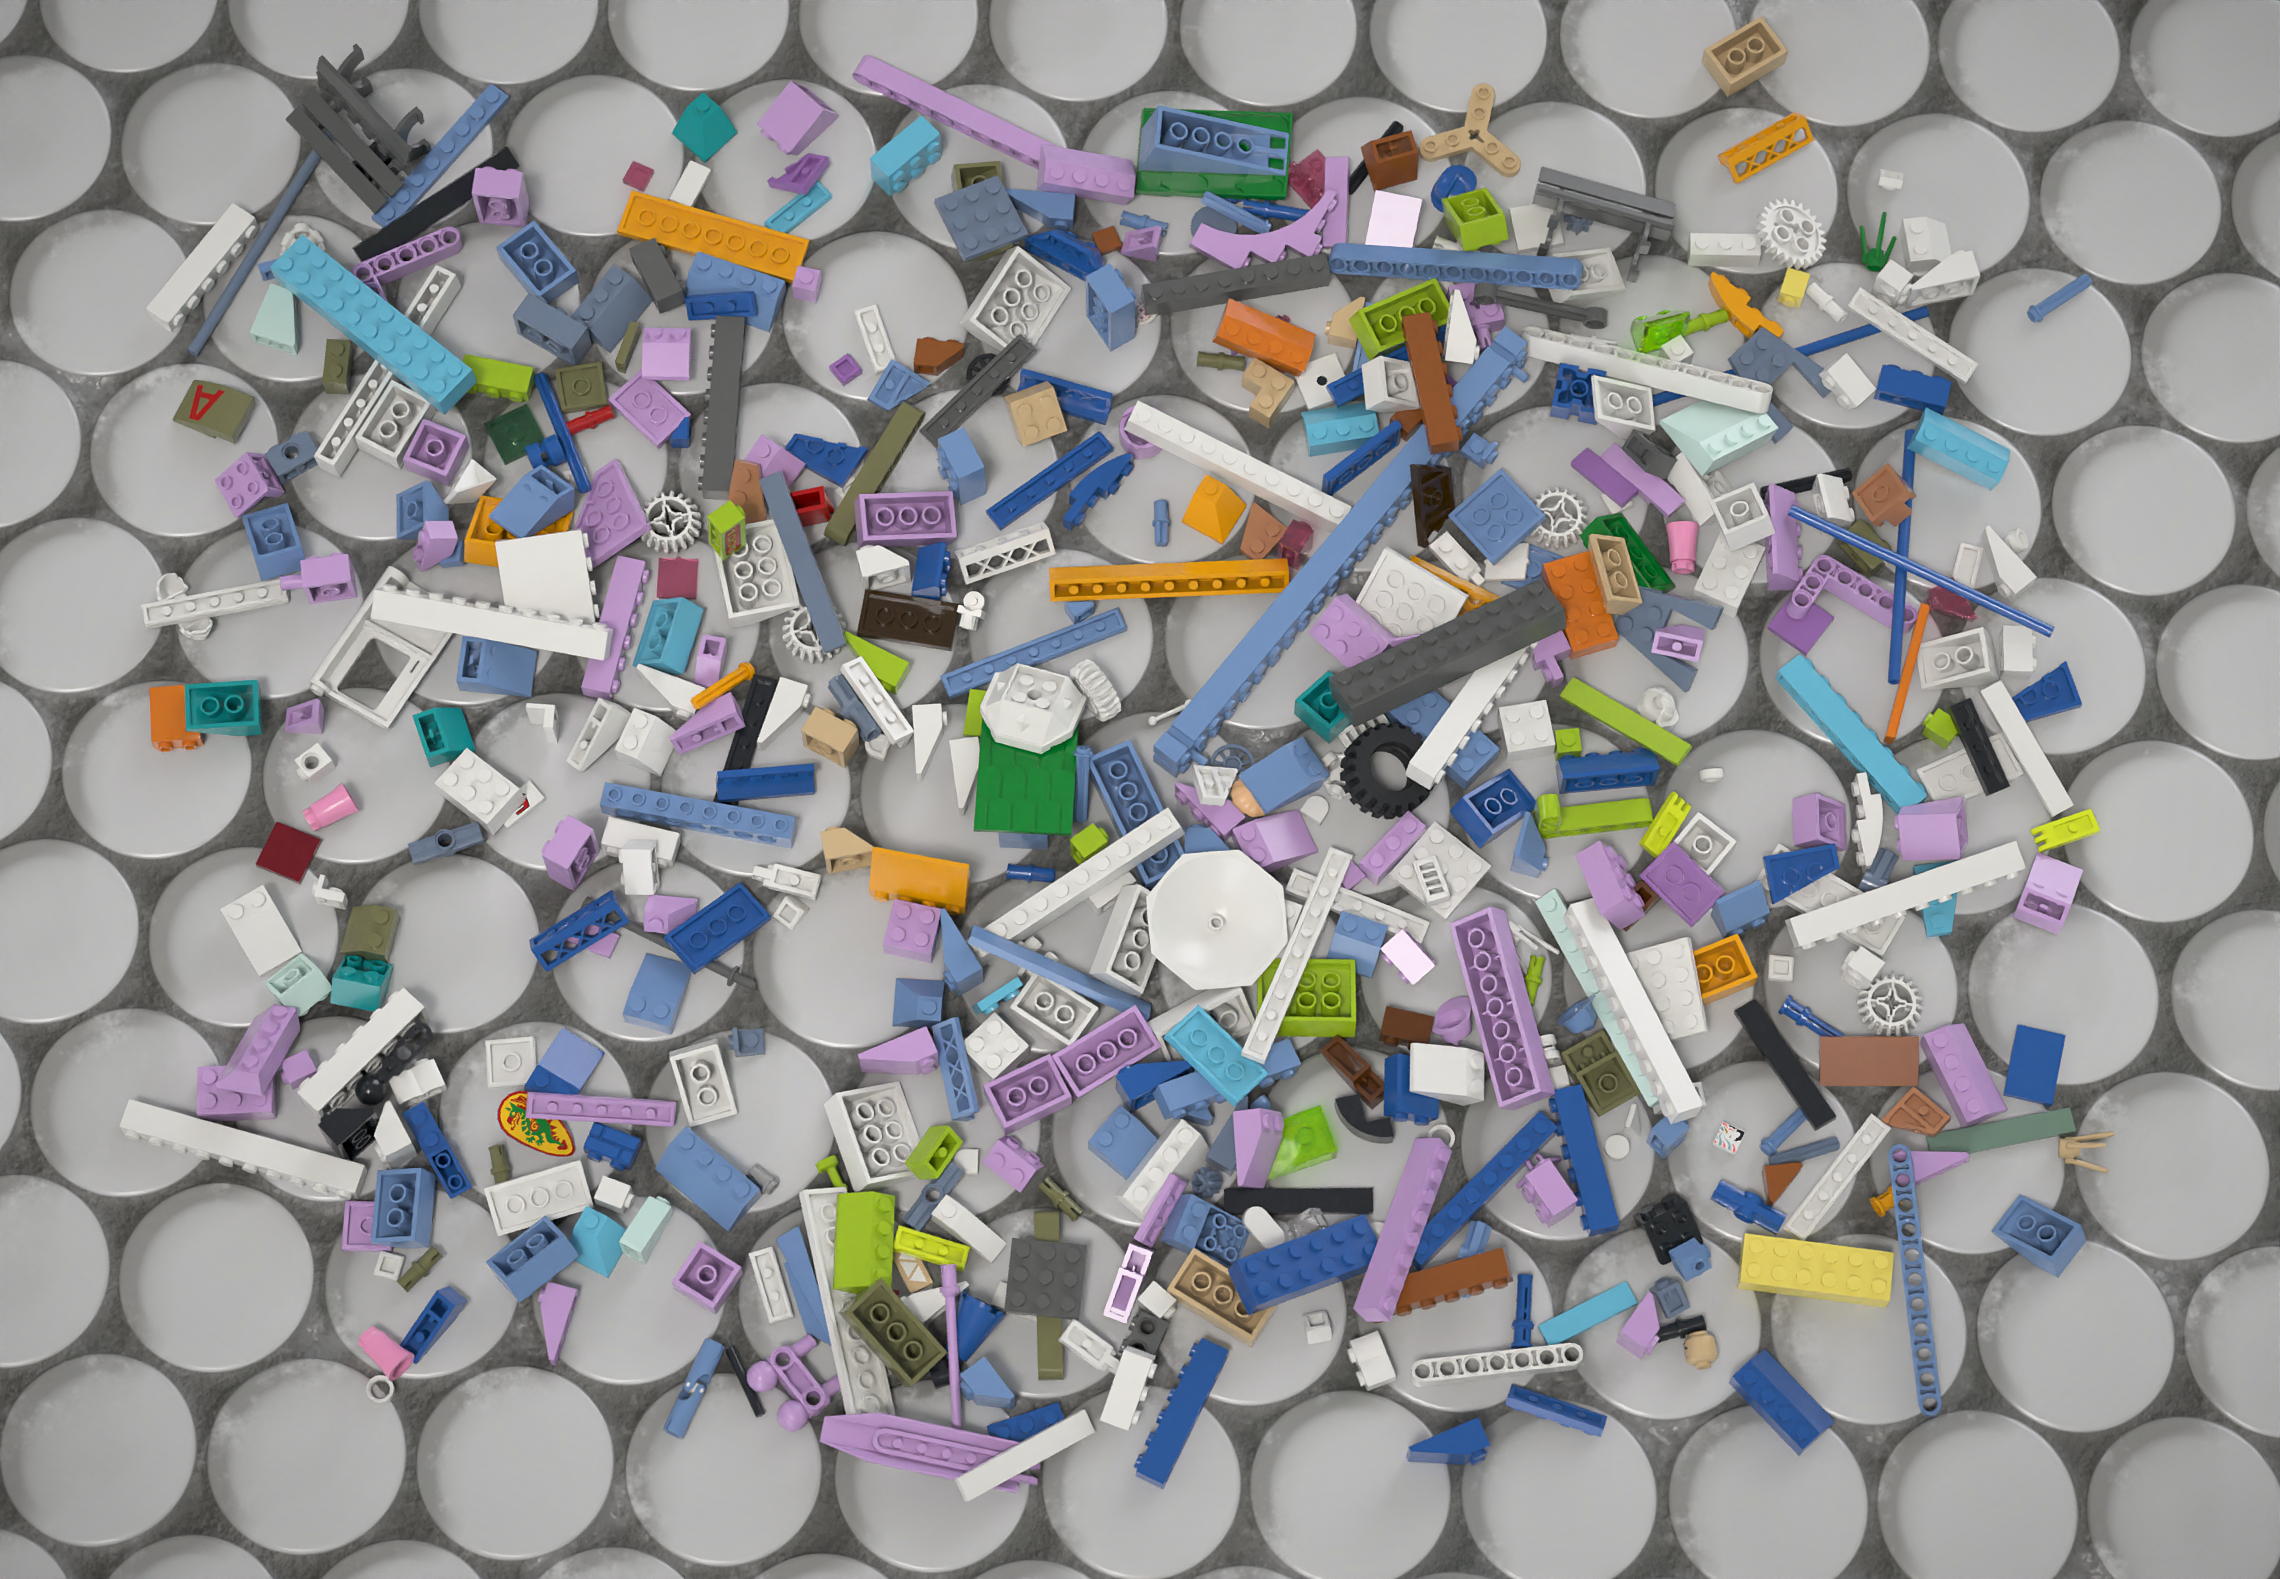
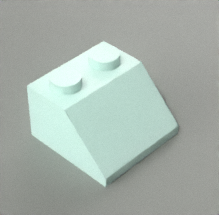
M302 953L263 983L282 1006L297 1008L298 1017L304 1016L315 1003L324 1000L332 989L331 984L319 968Z

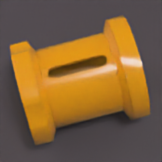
M1889 1186L1887 1191L1878 1197L1869 1199L1872 1208L1880 1217H1884L1886 1215L1885 1212L1894 1207L1892 1186Z

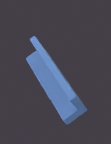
M953 1017L931 1027L951 1118L955 1121L967 1122L974 1119V1113L979 1112L960 1021L958 1017Z

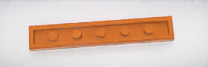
M1921 603L1918 610V617L1914 624L1884 743L1892 744L1896 738L1930 610V605Z

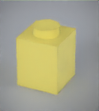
M1788 268L1778 302L1790 308H1800L1810 274Z

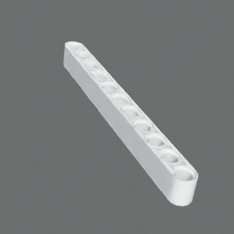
M1527 326L1523 329L1522 338L1528 342L1526 348L1528 357L1556 364L1579 366L1578 369L1585 371L1588 368L1607 371L1606 376L1754 413L1762 414L1769 410L1773 388L1763 382L1536 326Z

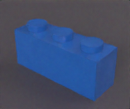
M1882 365L1873 399L1924 411L1927 407L1943 415L1952 382L1947 381L1941 376L1931 377L1924 375L1917 370L1907 371L1900 369L1896 365Z

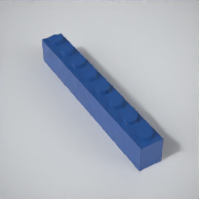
M1539 1111L1424 1227L1411 1265L1418 1271H1421L1526 1166V1161H1531L1556 1135L1558 1127Z

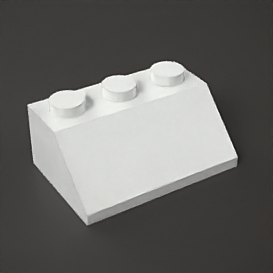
M1681 452L1675 457L1677 462L1668 474L1667 479L1675 486L1679 495L1685 499L1684 504L1691 511L1693 520L1700 526L1712 525L1717 521L1709 501L1734 490L1720 468L1701 476Z

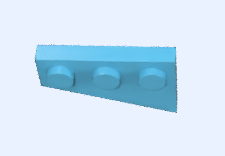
M1958 860L1914 866L1913 873L1915 876ZM1957 892L1951 894L1953 899L1938 903V900L1935 899L1929 902L1930 907L1921 909L1926 938L1951 934Z

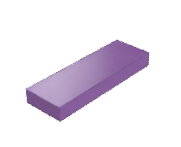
M1588 447L1571 461L1572 468L1621 508L1639 494V490Z

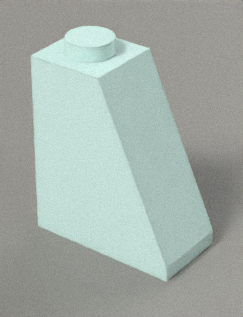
M270 284L250 330L253 342L296 356L298 355L296 298L282 284Z
M651 1196L647 1198L619 1241L623 1254L646 1264L673 1214L669 1201L659 1196L656 1199Z

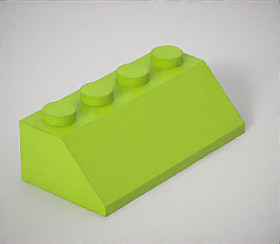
M874 1191L840 1193L837 1195L833 1290L858 1295L879 1278H882L891 1288L895 1196Z

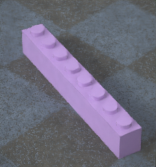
M1415 1138L1353 1307L1366 1322L1391 1321L1452 1150L1440 1138Z

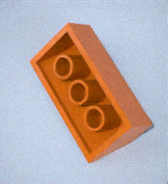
M1229 298L1212 342L1252 359L1257 358L1269 366L1299 378L1305 371L1316 334Z

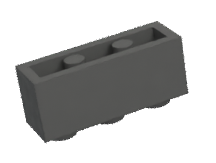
M653 238L629 249L632 262L660 314L685 303L683 295L686 293L685 286L682 280L677 281L675 277L677 275L676 269L672 262H667L666 258H668V255L663 245L659 246L656 239Z

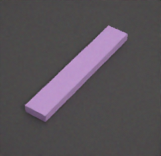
M527 1092L525 1117L674 1127L676 1102L669 1100Z

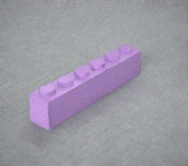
M617 556L599 623L607 624L606 628L613 629L610 656L606 660L589 658L581 686L583 695L612 701L613 694L618 693L620 680H617L619 672L624 671L626 664L624 653L625 650L630 649L632 636L629 635L631 628L636 627L638 614L635 613L637 606H641L643 603V584H647L649 581L650 570H647L646 561Z

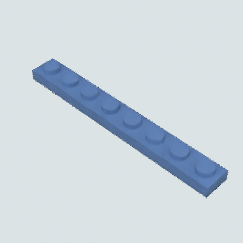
M490 84L415 167L412 174L407 176L403 181L404 186L392 198L389 197L387 199L388 202L376 214L372 215V220L383 228L416 206L509 102V96L493 84Z

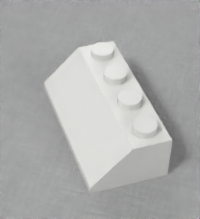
M1242 988L1208 989L1146 1022L1161 1045L1158 1051L1164 1061H1186L1164 1039V1036L1198 1005L1234 1040L1249 1033L1255 1019Z
M1173 1120L1114 1197L1143 1221L1169 1173L1188 1182L1193 1176L1194 1171L1206 1159V1155L1210 1150L1202 1135L1185 1120Z

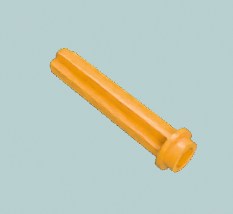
M748 662L740 663L738 669L692 697L691 703L693 707L701 709L744 680H751L755 674L754 667Z

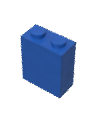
M1397 1053L1385 1058L1383 1116L1391 1117L1396 1122L1413 1121L1414 1125L1427 1126L1429 1122L1439 1119V1099L1410 1092L1409 1055Z

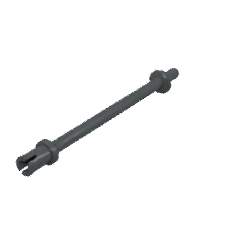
M587 896L581 908L594 901V899ZM612 911L606 915L605 922L611 921L614 923L621 919V917ZM631 920L622 926L674 952L664 941V936L655 932H646L643 926ZM713 961L705 967L727 978V986L729 987L735 982L750 990L756 988L755 981L739 974V966H735L731 970Z

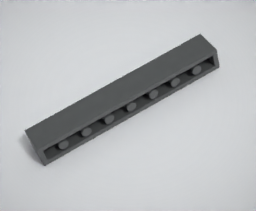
M1326 253L1142 284L1141 298L1146 315H1162L1226 304L1229 298L1238 302L1329 286L1330 270Z
M716 316V324H711V338H714V346L710 345L709 360L713 361L712 367H708L707 381H711L710 389H706L705 402L709 403L708 411H704V425H707V433H702V447H705V454L700 456V468L703 469V476H699L698 490L702 491L703 499L728 500L736 456L746 332L745 317Z

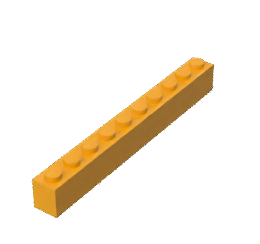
M1287 558L1049 568L1050 602L1282 593L1289 584Z

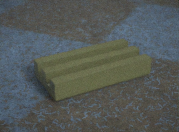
M631 321L629 323L615 360L617 371L624 374L627 371L641 334L639 323Z

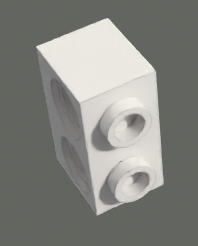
M1890 259L1877 275L1871 295L1893 309L1898 305L1903 306L1912 286L1911 282L1914 275Z
M1860 946L1856 952L1852 950L1846 957L1845 963L1841 967V970L1844 971L1841 979L1859 992L1860 990L1868 991L1875 977L1878 978L1885 962Z

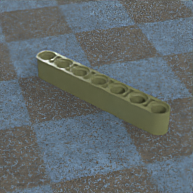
M906 402L900 405L828 522L824 531L825 537L844 547L848 545L856 532L855 499L859 494L880 493L925 418L924 411Z
M1059 1211L1034 1212L1035 1240L1060 1242ZM1037 1316L1038 1381L1063 1380L1062 1343L1058 1341L1062 1334V1319Z

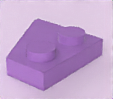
M808 153L796 163L786 167V173L778 179H775L773 176L769 178L768 184L770 188L806 195L830 162L827 156Z

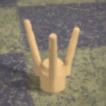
M2114 1132L2059 1139L2058 1156L2065 1159V1164H2075L2108 1173L2109 1170L2107 1168L2074 1158L2075 1156L2079 1157L2080 1148H2104L2106 1146L2105 1143H2080L2081 1141L2112 1137Z

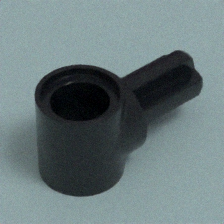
M936 1339L943 1347L942 1340ZM946 1354L930 1369L935 1389L950 1385L949 1360Z

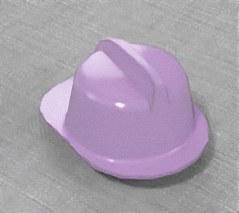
M1464 996L1449 999L1440 1006L1435 1016L1432 1031L1435 1034H1439L1445 1042L1452 1043L1455 1047H1458L1462 1039L1471 1033L1470 1015L1472 1005L1470 999Z

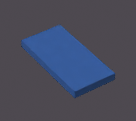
M1397 420L1393 421L1323 475L1322 492L1333 496L1397 447L1400 441L1402 425Z
M740 882L665 935L664 941L695 975L769 922L771 915Z

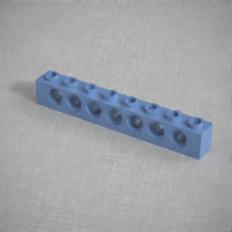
M605 782L600 802L602 814L791 849L797 828L796 818L793 816Z

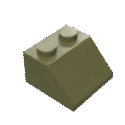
M377 905L352 907L340 954L348 956L357 955L364 959L382 960L388 963L400 922L398 911Z

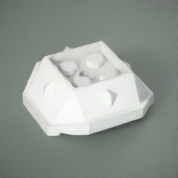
M1017 663L1003 672H995L980 705V713L990 729L995 742L1042 754L1048 751L1050 747L1060 744L1073 736L1087 704V696L1073 684L1068 676Z

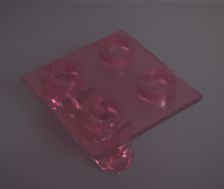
M1318 149L1297 164L1294 161L1291 162L1288 167L1287 183L1310 209L1320 201L1324 195L1325 157Z

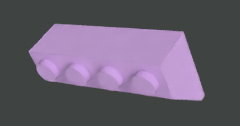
M1041 144L1036 190L1075 194V197L1127 205L1134 198L1136 175L1132 161L1129 159Z
M1769 484L1763 503L1770 516L1775 534L1765 537L1767 590H1795L1803 578L1802 568H1798V560H1801L1802 550L1801 546H1797V538H1800L1801 530L1800 523H1796L1795 518L1788 516V512L1792 504L1799 507V501H1795L1794 492L1775 484Z
M273 1004L255 1017L217 1080L216 1088L262 1096L300 1032L297 1008Z
M1134 1005L1052 1055V1059L1067 1089L1076 1101L1118 1075V1071L1127 1065L1133 1066L1161 1048V1045L1137 1006Z
M1964 1023L1947 1025L1923 1035L1919 1044L1962 1128L1972 1127L2008 1110Z

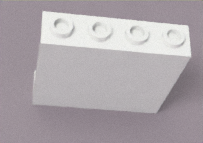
M582 528L495 541L505 606L513 607V611L516 612L533 610L537 612L536 615L545 617L546 614L559 615L560 620L569 621V618H577L583 620V624L592 625L593 622H596V619L600 618L598 604H593L592 595H596L595 581H590L589 571H593L591 557H586L585 548L589 547L588 535L582 532Z

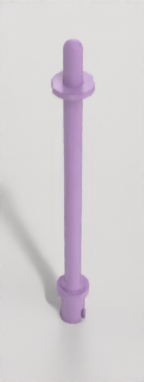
M956 1264L940 1265L942 1277L940 1293L945 1297L952 1428L962 1430L955 1297L957 1292H960V1289L957 1287Z

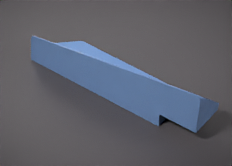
M798 1226L778 1237L776 1241L787 1261L784 1263L806 1334H810L814 1339L821 1340L832 1347L820 1291Z

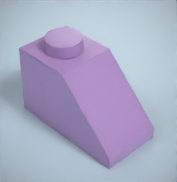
M1682 624L1664 627L1663 629L1658 628L1655 632L1651 652L1698 662L1705 629Z
M648 895L644 910V931L668 934L697 913V899Z

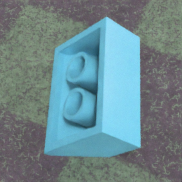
M1365 402L1343 405L1338 408L1330 407L1301 412L1309 457L1357 450L1379 433L1375 411L1366 410Z
M684 597L654 600L632 666L637 668L638 664L669 675L684 674L704 609Z

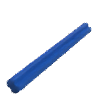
M546 373L536 374L534 381L578 490L581 494L590 492L592 489Z

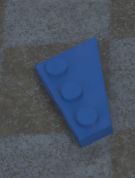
M796 433L784 448L806 463L804 468L842 489L868 453V448L859 446V448L847 446L846 443L838 442L836 444L823 441L821 438Z
M2066 661L2052 672L2044 675L2039 681L2012 697L2026 723L2082 706Z
M1835 843L1764 856L1762 858L1772 905L1840 868Z

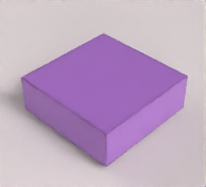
M848 353L829 366V370L843 387L862 374L861 368Z

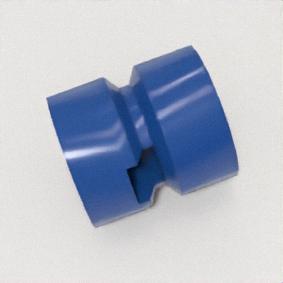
M555 434L542 439L541 444L535 442L524 447L533 469L540 465L549 469L550 465L556 467L567 462ZM545 451L547 458L542 459L540 454Z

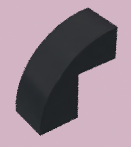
M1359 1094L1335 1098L1334 1107L1343 1125L1351 1133L1372 1143H1393L1394 1135L1390 1118L1365 1122Z

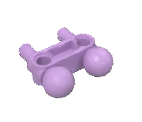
M810 1334L793 1346L784 1345L783 1347L776 1348L765 1361L754 1363L746 1374L749 1386L756 1392L765 1393L770 1391L779 1381L793 1400L784 1402L777 1412L779 1425L787 1431L795 1432L802 1429L807 1424L808 1419L821 1414L824 1408L830 1404V1397L841 1390L838 1374L821 1385L816 1382L802 1364L800 1358L817 1347V1343ZM786 1358L789 1364L781 1367L776 1363V1360ZM814 1396L820 1402L817 1405H809L806 1400Z

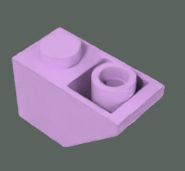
M425 521L422 531H419L417 546L413 548L412 553L413 560L417 562L419 571H425L453 554L458 537L452 521Z
M702 634L697 655L694 684L708 688L721 679L728 651L726 638Z

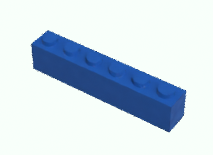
M1578 1084L1554 1090L1555 1094L1551 1096V1099H1548V1105L1551 1114L1555 1113L1557 1122H1554L1558 1127L1556 1134L1558 1137H1562L1561 1153L1564 1160L1568 1159L1570 1169H1567V1175L1570 1184L1574 1183L1576 1192L1573 1194L1578 1199L1576 1207H1581V1227L1583 1231L1587 1230L1588 1237L1617 1231L1620 1224L1582 1085Z
M1201 1338L1199 1344H1193L1188 1355L1192 1358L1188 1366H1182L1178 1375V1379L1181 1381L1177 1388L1172 1387L1167 1397V1401L1170 1403L1166 1411L1162 1409L1157 1417L1156 1423L1159 1426L1155 1433L1151 1431L1145 1442L1148 1448L1144 1455L1139 1454L1134 1464V1468L1137 1469L1136 1477L1164 1489L1228 1358L1229 1350L1204 1338Z

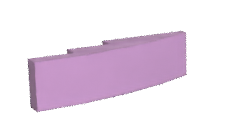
M1614 443L1600 456L1603 461L1639 490L1638 495L1648 505L1652 503L1667 519L1684 504L1685 499L1660 477L1646 473L1617 444Z

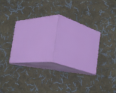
M1158 225L1126 232L1121 254L1156 262L1161 245L1162 227Z
M313 699L287 708L285 731L290 733L322 734L325 711L321 701Z

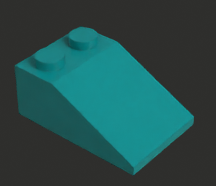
M258 680L184 685L186 732L230 736L263 735L261 688Z

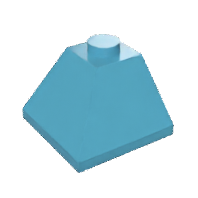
M586 1206L569 1240L579 1255L574 1261L609 1278L623 1253L619 1241L626 1229L604 1214Z

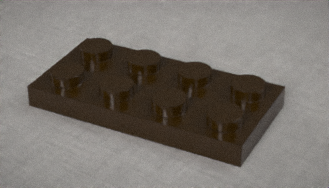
M865 589L857 637L952 651L959 614L957 609L960 604Z

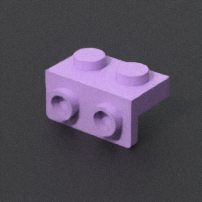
M1004 1136L998 1139L982 1162L1020 1193L1025 1190L1035 1174L1044 1167L1036 1154L1027 1152L1021 1147V1143L1011 1136Z

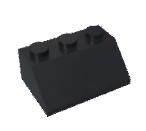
M336 1108L333 1112L329 1111L321 1117L318 1127L328 1145L341 1159L353 1161L376 1140L374 1134L379 1119L372 1109Z

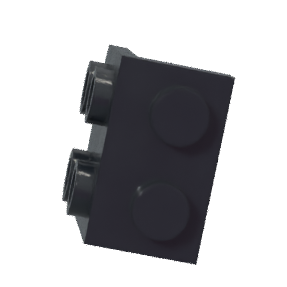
M1677 1194L1665 1196L1661 1199L1660 1203L1644 1207L1637 1215L1633 1216L1636 1225L1646 1232L1655 1256L1661 1265H1666L1672 1261L1668 1251L1688 1240L1695 1238L1701 1245L1703 1244V1239L1687 1201Z

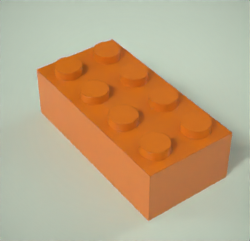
M1589 551L1544 563L1541 569L1543 582L1565 609L1566 628L1562 631L1571 647L1570 660L1616 647L1619 640L1611 614L1606 613L1603 606V599L1597 584Z

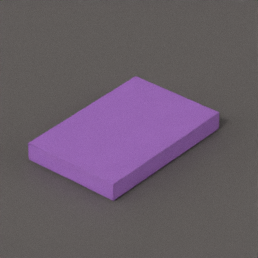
M1675 841L1639 875L1690 927H1693L1714 906L1715 901L1726 893Z

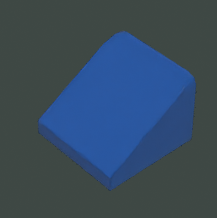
M684 417L670 437L671 447H690L691 424L688 417Z

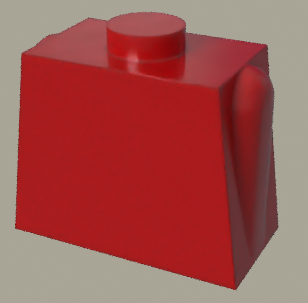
M824 486L790 493L803 527L830 521L835 509Z

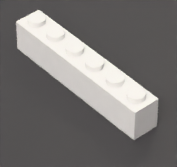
M232 203L146 307L149 317L170 332H173L176 327H180L184 323L189 311L198 306L203 294L212 289L217 277L226 272L231 260L240 255L244 244L249 239L254 238L258 231L256 218Z

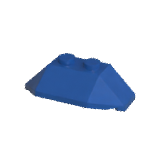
M1051 230L1028 236L1025 240V250L1084 282H1086L1087 275L1104 266L1100 250L1091 242L1085 243L1079 240L1075 234L1069 231Z

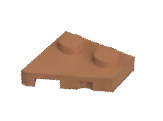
M1253 502L1240 552L1249 560L1266 559L1287 536L1289 529Z

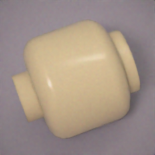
M1707 1331L1691 1333L1683 1343L1686 1362L1691 1366H1696L1697 1370L1711 1368V1363L1715 1362L1718 1358L1715 1338L1712 1335H1708Z

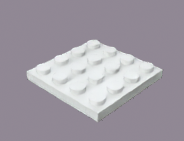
M1386 547L1356 602L1395 638L1425 633L1457 618L1469 595L1389 547Z
M1689 937L1626 953L1671 1042L1708 1033L1692 943ZM1611 1039L1612 1046H1613V1048H1614L1615 1051H1616L1617 1048L1615 1047V1045H1614V1043H1613V1041H1612V1039Z

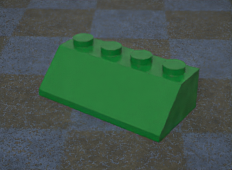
M1622 513L1596 517L1582 531L1583 533L1579 535L1586 549H1588L1589 535L1591 534L1624 538L1637 585L1659 590L1665 594L1676 587Z

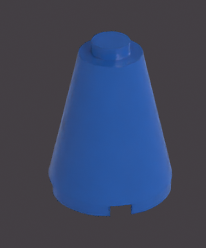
M965 1291L961 1292L956 1307L959 1364L961 1360L968 1361L1006 1316L1005 1313L979 1298L970 1296L971 1294ZM946 1342V1346H945V1350H946L947 1352H948V1342Z

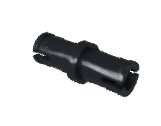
M1701 1314L1700 1316L1682 1321L1681 1319H1676L1675 1323L1659 1327L1657 1336L1660 1339L1658 1343L1678 1337L1683 1339L1686 1338L1685 1335L1707 1330L1703 1315Z

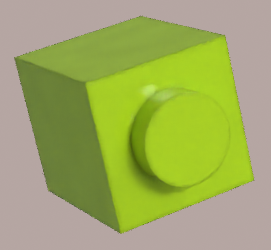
M1939 708L1934 715L1929 713L1922 723L1925 726L1922 735L1945 750L1958 734L1950 715Z
M1579 728L1555 730V762L1566 755L1580 757L1582 747Z

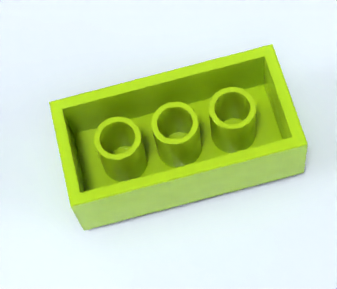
M1433 278L1358 310L1349 319V322L1369 361L1406 346L1401 327L1403 316L1430 312L1432 320L1436 319L1439 329L1447 325L1449 303L1437 279Z

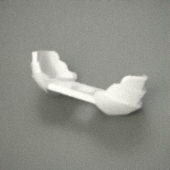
M175 573L164 574L156 585L158 601L185 597V592L188 590V586L183 583L182 578L178 577ZM210 618L178 623L181 628L179 629L181 633L188 638L205 640L212 628L213 621Z

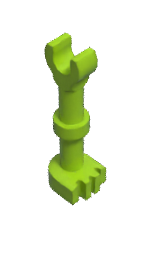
M836 1155L827 1157L815 1164L819 1174L828 1173L834 1188L846 1187L847 1191L849 1190L836 1169V1166L839 1164Z

